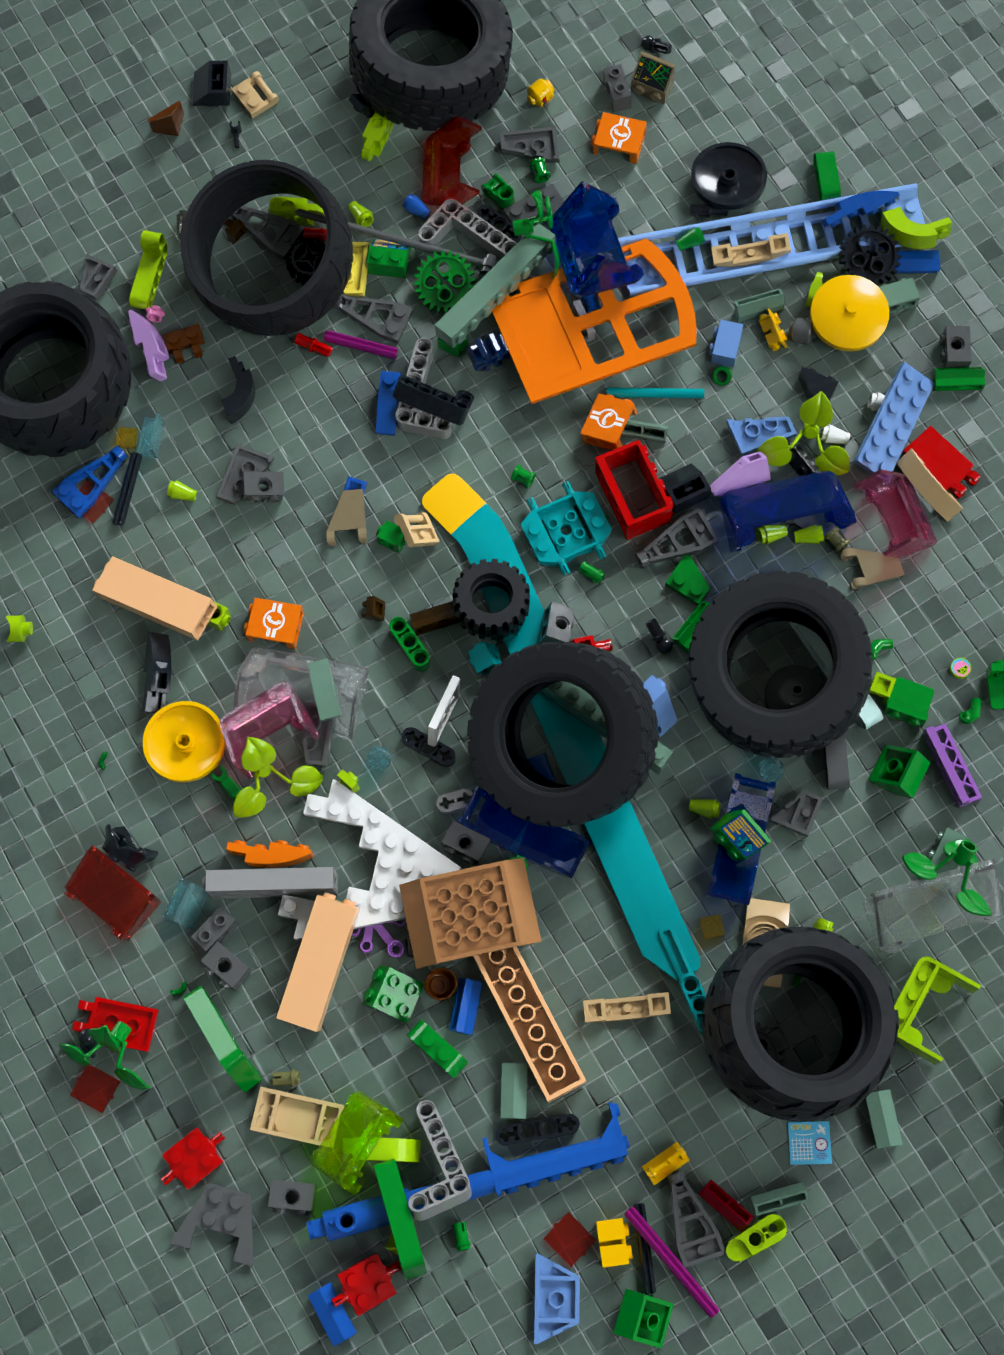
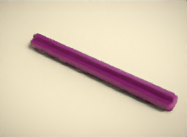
M630 1207L624 1213L625 1217L709 1317H714L719 1312L717 1305L635 1207Z

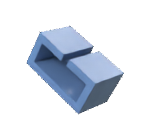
M720 320L719 327L715 326L713 338H716L715 344L711 343L709 355H712L711 363L734 367L744 324Z

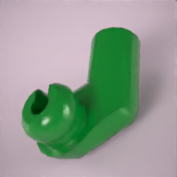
M893 639L873 640L871 643L872 659L878 658V652L881 649H893Z
M971 698L970 709L960 713L959 719L963 724H971L979 719L982 702L980 698Z

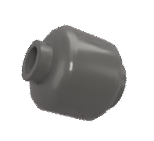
M796 318L794 322L791 321L788 336L791 337L794 343L808 345L812 342V339L817 338L810 319Z

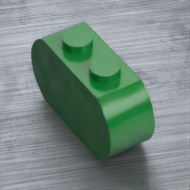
M421 1019L406 1035L453 1079L469 1063Z

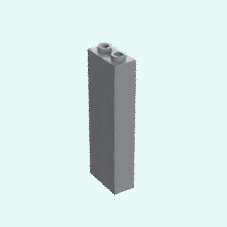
M333 867L206 870V876H203L202 886L213 899L282 897L283 895L306 897L323 895L324 892L338 896V875Z

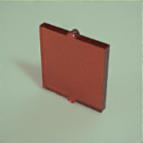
M87 480L79 491L83 495H88L95 485ZM103 491L95 504L82 516L94 524L102 513H106L105 510L114 499Z
M89 1064L86 1066L81 1077L77 1078L78 1082L70 1096L103 1113L110 1100L114 1099L113 1095L121 1081Z
M569 1212L558 1224L555 1223L554 1228L543 1238L570 1267L582 1255L585 1256L588 1248L596 1241Z

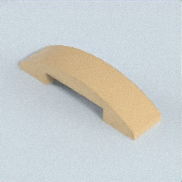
M788 233L769 236V240L733 247L729 243L713 246L711 250L714 266L733 267L761 263L790 253L791 247Z
M910 449L897 461V464L913 486L947 522L963 509L952 494L948 493L926 468L925 463L913 449Z
M669 992L647 994L646 996L583 1001L585 1023L633 1020L671 1014Z

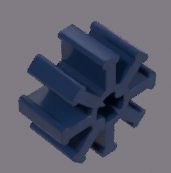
M493 333L488 334L486 341L478 338L475 340V346L467 348L468 356L476 371H479L481 368L484 372L489 371L492 364L499 367L502 365L500 360H507L510 357L509 349L501 334L496 337Z

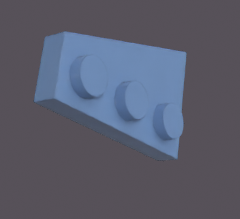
M769 417L761 420L749 418L741 421L728 419L726 421L741 457L757 451L761 444L769 438L781 436L788 440L797 435L790 417Z

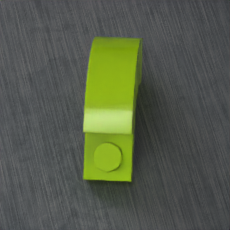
M901 207L882 212L880 226L883 231L888 229L886 235L894 234L891 240H898L897 244L912 249H929L936 246L938 239L950 236L952 221L948 217L929 224L915 223L906 217Z
M359 1137L345 1138L343 1141V1161H388L395 1159L396 1162L420 1163L421 1140Z

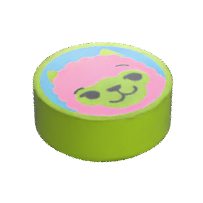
M956 658L950 665V673L956 679H964L971 672V664L965 658Z

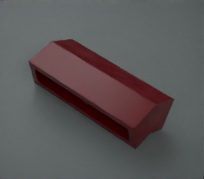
M710 1180L698 1193L706 1203L739 1232H742L754 1217L713 1180Z

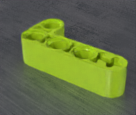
M143 230L140 239L143 253L130 293L129 305L133 308L146 310L153 305L168 253V244L163 233Z

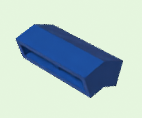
M939 250L900 251L897 253L902 258L897 261L900 263V266L895 268L897 270L896 274L938 273L940 271Z
M459 978L449 1031L473 1036L483 986L482 981Z
M330 1282L309 1294L308 1298L334 1347L357 1332L343 1305L340 1304L336 1308L334 1307L331 1299L338 1295Z

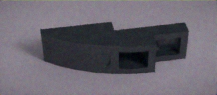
M148 632L144 663L146 681L142 712L155 714L165 707L166 694H170L171 648L169 635Z

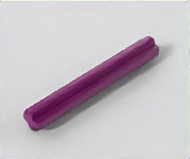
M326 330L324 334L326 342L396 359L398 355V348L330 330Z

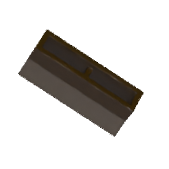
M453 601L409 614L416 636L460 623V620H456L454 615Z

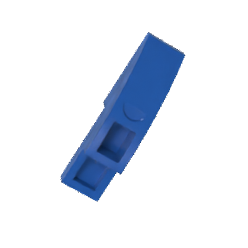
M871 191L848 197L836 203L837 212L824 218L821 222L824 227L830 225L832 228L842 223L841 218L847 216L849 219L857 215V210H859L861 216L865 214L871 216L879 211L878 207L884 204L885 207H888L895 203L894 198L900 196V194L894 191Z

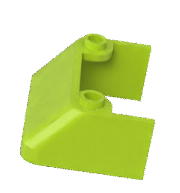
M922 957L915 964L894 1004V1009L898 1010L899 1015L897 1041L904 1048L937 1065L942 1062L943 1057L921 1045L923 1041L922 1034L911 1026L929 990L938 994H944L951 989L953 983L973 994L980 989L981 985L931 957Z

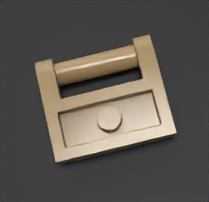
M259 71L253 72L248 79L231 88L232 93L252 119L279 102V97L272 93L262 80V75ZM257 84L267 99L263 101L252 86Z
M421 512L417 515L401 513L395 515L394 522L400 526L409 547L434 546L440 542L427 513ZM410 523H418L421 525H410Z

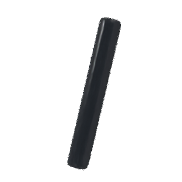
M132 452L113 519V523L117 526L125 524L142 460L140 453Z
M634 1204L633 1207L647 1222L645 1204ZM636 1230L644 1293L654 1294L656 1293L651 1248Z

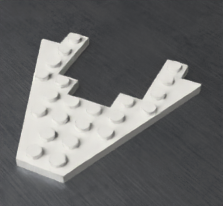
M332 780L328 798L311 794L307 796L303 812L304 816L363 827L359 847L378 851L370 890L367 891L353 887L348 889L346 899L356 902L355 906L360 908L354 929L406 919L400 884L461 870L460 866L337 780ZM283 895L278 916L298 920L293 939L302 940L315 901Z

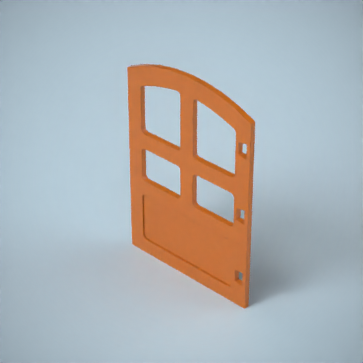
M647 238L560 268L555 278H552L554 273L552 271L520 282L515 289H519L520 293L511 297L508 294L504 301L492 310V314L509 349L510 356L531 404L696 346V318L688 289L672 262ZM626 251H631V255L625 257L620 255ZM637 257H643L661 276L666 286L621 302L617 301L603 270ZM575 270L576 274L566 277L564 274ZM583 276H589L603 307L575 317L560 285ZM667 300H674L679 321V336L640 349L624 316ZM609 322L624 355L601 364H596L581 331Z

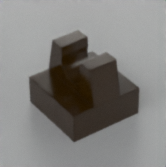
M229 218L224 223L228 241L234 245L246 233L245 224L240 219L233 222Z
M375 596L367 597V600L362 602V606L366 607V613H362V618L377 622L384 621L385 601Z

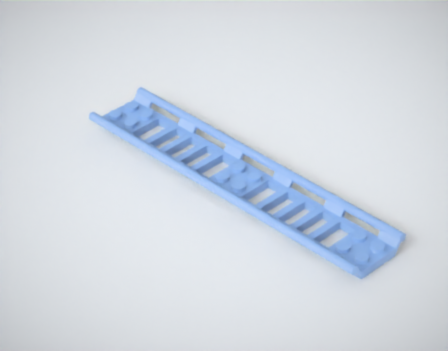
M916 183L877 190L894 191L900 194L898 199L895 200L896 202L890 206L885 207L883 204L878 207V212H881V216L882 212L901 207L909 220L925 224L918 200V186ZM854 195L617 238L618 248L646 238L654 240L674 236V241L654 245L662 252L673 250L677 270L686 286L842 258L838 256V253L843 250L839 248L840 245L836 246L831 226L824 227L822 224L828 248L822 249L817 248L811 224L822 223L821 220L837 211L806 216V211L833 207L836 203ZM857 210L858 214L855 216H859L861 227L865 224L868 229L870 223L867 214L861 216L859 210ZM786 215V220L750 226L752 221ZM845 216L840 220L844 236L848 237L847 234L852 229L848 217ZM730 226L731 230L703 235L705 241L702 244L710 243L711 247L718 246L719 241L729 240L731 247L738 246L737 238L751 236L752 243L769 240V236L788 233L791 252L761 263L733 267L716 266L714 269L705 270L700 246L692 247L697 272L686 273L682 253L675 241L693 227H699L703 231ZM803 226L809 251L796 253L789 228ZM873 240L872 248L869 252H872L873 248L875 247V240ZM860 241L861 246L867 247L865 241ZM896 244L895 247H902V245ZM878 247L879 251L885 250L883 247ZM626 251L620 255L621 257L631 255V251ZM637 257L621 263L627 292H629L630 297L666 286L661 276L643 257Z

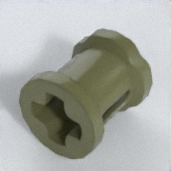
M838 526L834 527L824 536V539L829 540L835 547L836 553L842 551L851 542L840 533Z

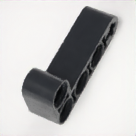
M400 376L393 392V397L396 400L456 425L464 424L474 400L473 394L468 391L460 390L454 396L407 376Z

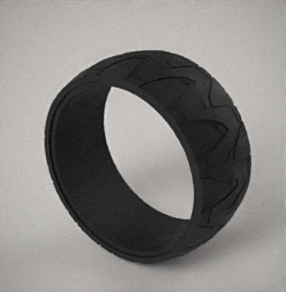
M274 160L243 162L217 174L198 192L190 204L188 213L184 218L180 240L184 270L192 289L204 306L230 326L242 329L244 332L267 336L294 333L304 329V327H309L325 316L344 292L350 277L353 259L350 227L336 198L310 173L291 164ZM272 194H292L306 198L320 206L324 211L327 225L326 247L318 268L302 288L283 300L262 306L239 305L218 296L211 277V253L220 229L235 211L252 200Z

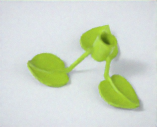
M822 391L805 401L800 407L799 416L804 422V427L791 445L788 446V441L785 437L775 436L766 440L757 450V452L761 451L767 457L768 464L777 467L783 466L791 460L792 453L789 449H792L801 436L804 435L808 439L816 438L821 455L816 457L815 464L822 473L830 476H839L848 473L850 470L849 456L842 447L830 446L825 451L822 448L819 427H827L833 419L831 403Z
M247 737L241 762L246 770L255 772L253 776L256 789L245 787L237 794L233 804V815L237 818L249 817L263 810L266 804V796L259 792V777H267L270 771L288 784H291L289 791L297 797L313 793L322 783L323 775L312 766H301L293 772L292 780H290L270 765L276 758L275 749L261 739Z

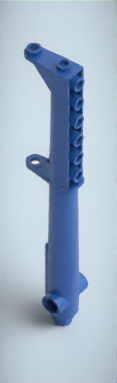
M608 1103L611 1121L602 1137L523 1158L506 1161L491 1152L487 1138H482L490 1169L467 1175L472 1190V1195L467 1201L496 1193L497 1197H501V1192L503 1191L507 1195L518 1192V1187L524 1185L527 1186V1189L540 1185L539 1181L548 1179V1183L561 1179L560 1175L569 1173L570 1177L582 1174L581 1169L589 1167L591 1171L603 1168V1163L610 1161L612 1165L624 1162V1157L628 1156L627 1149L630 1148L627 1135L623 1136L617 1118L621 1116L618 1104ZM433 1185L414 1189L411 1191H409L408 1188L404 1189L407 1203L409 1202V1199L413 1194L420 1192ZM459 1186L456 1190L463 1191L466 1187ZM382 1195L322 1212L323 1217L306 1222L310 1240L328 1236L329 1242L390 1224ZM439 1195L436 1197V1200H442L445 1196ZM419 1204L415 1207V1209L420 1210L425 1205ZM352 1217L353 1224L349 1228H344V1219Z

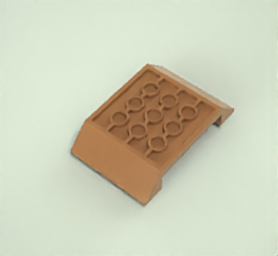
M524 858L504 860L424 877L399 885L416 969L542 942Z

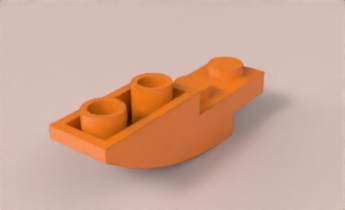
M235 840L234 843L228 842L226 847L229 854L245 857L244 862L247 866L258 868L291 866L313 858V852L309 849V846L297 844V847L290 846L288 842L277 840L276 843L270 842L269 850H267L266 846L255 844L254 847L247 846L246 842Z

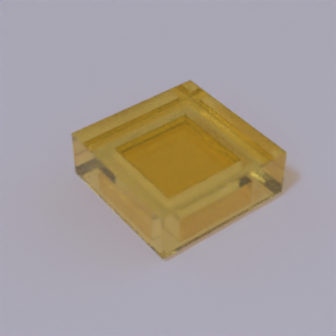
M118 427L116 446L137 449L138 428Z
M721 914L699 919L704 940L725 935Z

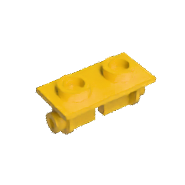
M768 308L769 314L760 315L759 323L764 333L771 331V333L765 335L769 348L772 351L778 350L780 345L788 348L785 342L788 340L786 333L783 329L780 330L779 327L781 323L777 313H773Z
M676 1142L643 1165L642 1168L653 1185H656L690 1159L683 1147Z

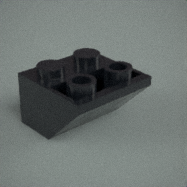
M228 60L208 61L194 72L193 106L230 105L231 70Z
M692 463L659 478L664 482L666 496H670L673 501L674 507L672 511L674 514L710 497L711 487L703 473Z

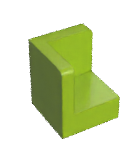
M876 672L869 692L883 697L882 702L886 703L891 695L896 678Z

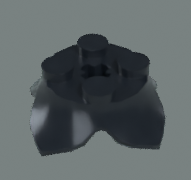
M106 825V836L102 849L109 854L108 857L116 863L121 861L127 869L135 872L141 865L153 861L157 857L158 851L142 847L137 849L132 836L125 826L111 829V825Z

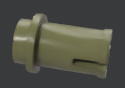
M295 1069L289 1072H273L272 1077H275V1079H272L273 1086L289 1084L296 1086V1084H300V1072Z

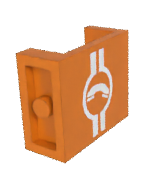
M603 112L601 119H598L595 130H597V134L593 135L591 140V146L594 147L593 154L597 155L599 147L630 154V163L637 164L646 134L647 122Z
M598 393L580 433L584 443L608 450L622 447L620 437L630 415L636 416L638 413L635 404L629 399L621 400L610 394L603 395Z
M254 598V602L250 604L248 615H250L249 623L246 622L244 626V634H246L248 641L253 642V638L281 642L286 643L287 648L296 650L304 615L302 606Z

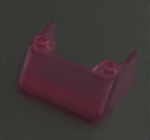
M879 469L854 485L855 489L865 490V497L869 503L880 507L893 537L889 541V550L883 552L884 556L901 558L937 544L936 536L913 484L905 474Z
M283 681L227 713L220 721V728L232 763L248 779L253 778L251 772L246 770L241 762L247 737L263 740L291 723L296 730L306 729L315 740L319 739L309 712L288 682Z

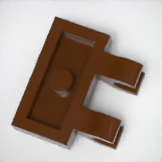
M199 323L162 334L168 354H174L177 364L185 362L181 351L192 347L195 358L203 356L200 345L204 344L205 341Z

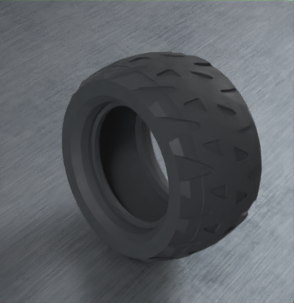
M24 282L1 291L0 443L26 455H46L49 457L66 456L68 453L80 449L84 450L92 446L107 431L110 432L116 425L123 407L127 405L129 399L131 360L126 342L117 324L110 314L94 299L78 289H73L59 282ZM63 338L74 341L86 348V364L80 378L74 386L61 396L45 402L28 403L15 400L4 394L6 370L13 358L28 345L43 339Z
M803 926L784 927L770 930L750 939L722 963L713 977L706 995L702 1029L709 1060L714 1070L720 1076L722 1083L734 1096L752 1109L765 1115L786 1121L803 1122L822 1120L847 1111L859 1104L876 1088L888 1070L895 1053L899 1015L898 1010L894 1009L893 991L885 974L881 975L873 958L860 946L852 945L842 935L831 931ZM779 974H794L808 978L820 985L835 1002L842 1020L843 1039L835 1062L825 1073L821 1075H803L792 1072L772 1059L762 1046L755 1028L754 1007L759 990L769 977Z

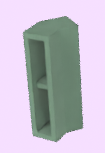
M779 288L734 301V314L737 322L757 318L765 313L769 314L768 308L773 313L784 310V293Z
M628 420L626 427L641 429V432L625 429L622 432V435L666 442L668 426ZM644 430L664 433V436L644 433Z
M502 1063L500 1118L526 1119L527 1063Z
M890 1089L870 1093L866 1097L877 1149L903 1145Z
M804 1182L751 1196L749 1199L753 1211L758 1216L809 1201V1196Z

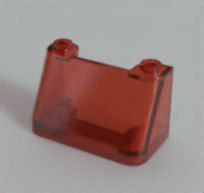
M93 844L86 851L64 886L67 890L64 893L73 901L76 898L110 925L113 928L111 933L120 940L124 937L129 941L162 902Z

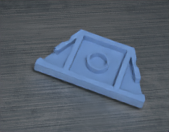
M536 1254L534 1344H539L579 1324L580 1276L544 1256Z

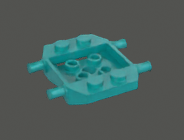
M569 481L562 484L567 494L566 496L540 508L533 497L528 498L526 502L531 511L521 523V528L539 564L555 568L559 567L563 576H566V573L567 575L571 573L566 563L579 555L596 551L599 560L606 558L607 555L602 546L612 532L594 493L575 492ZM575 506H577L593 539H590L574 509ZM569 527L572 532L569 535H564L561 533V529Z

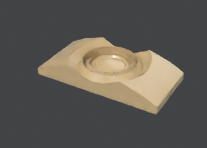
M747 898L742 945L750 939L770 930L788 927L790 904ZM783 974L769 977L762 986L780 988Z
M260 1087L250 1130L335 1149L345 1105Z

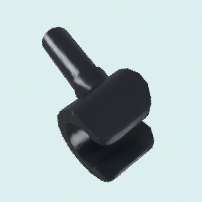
M231 121L229 125L231 133L234 135L235 148H239V134L242 132L241 124L238 121V126L233 127Z

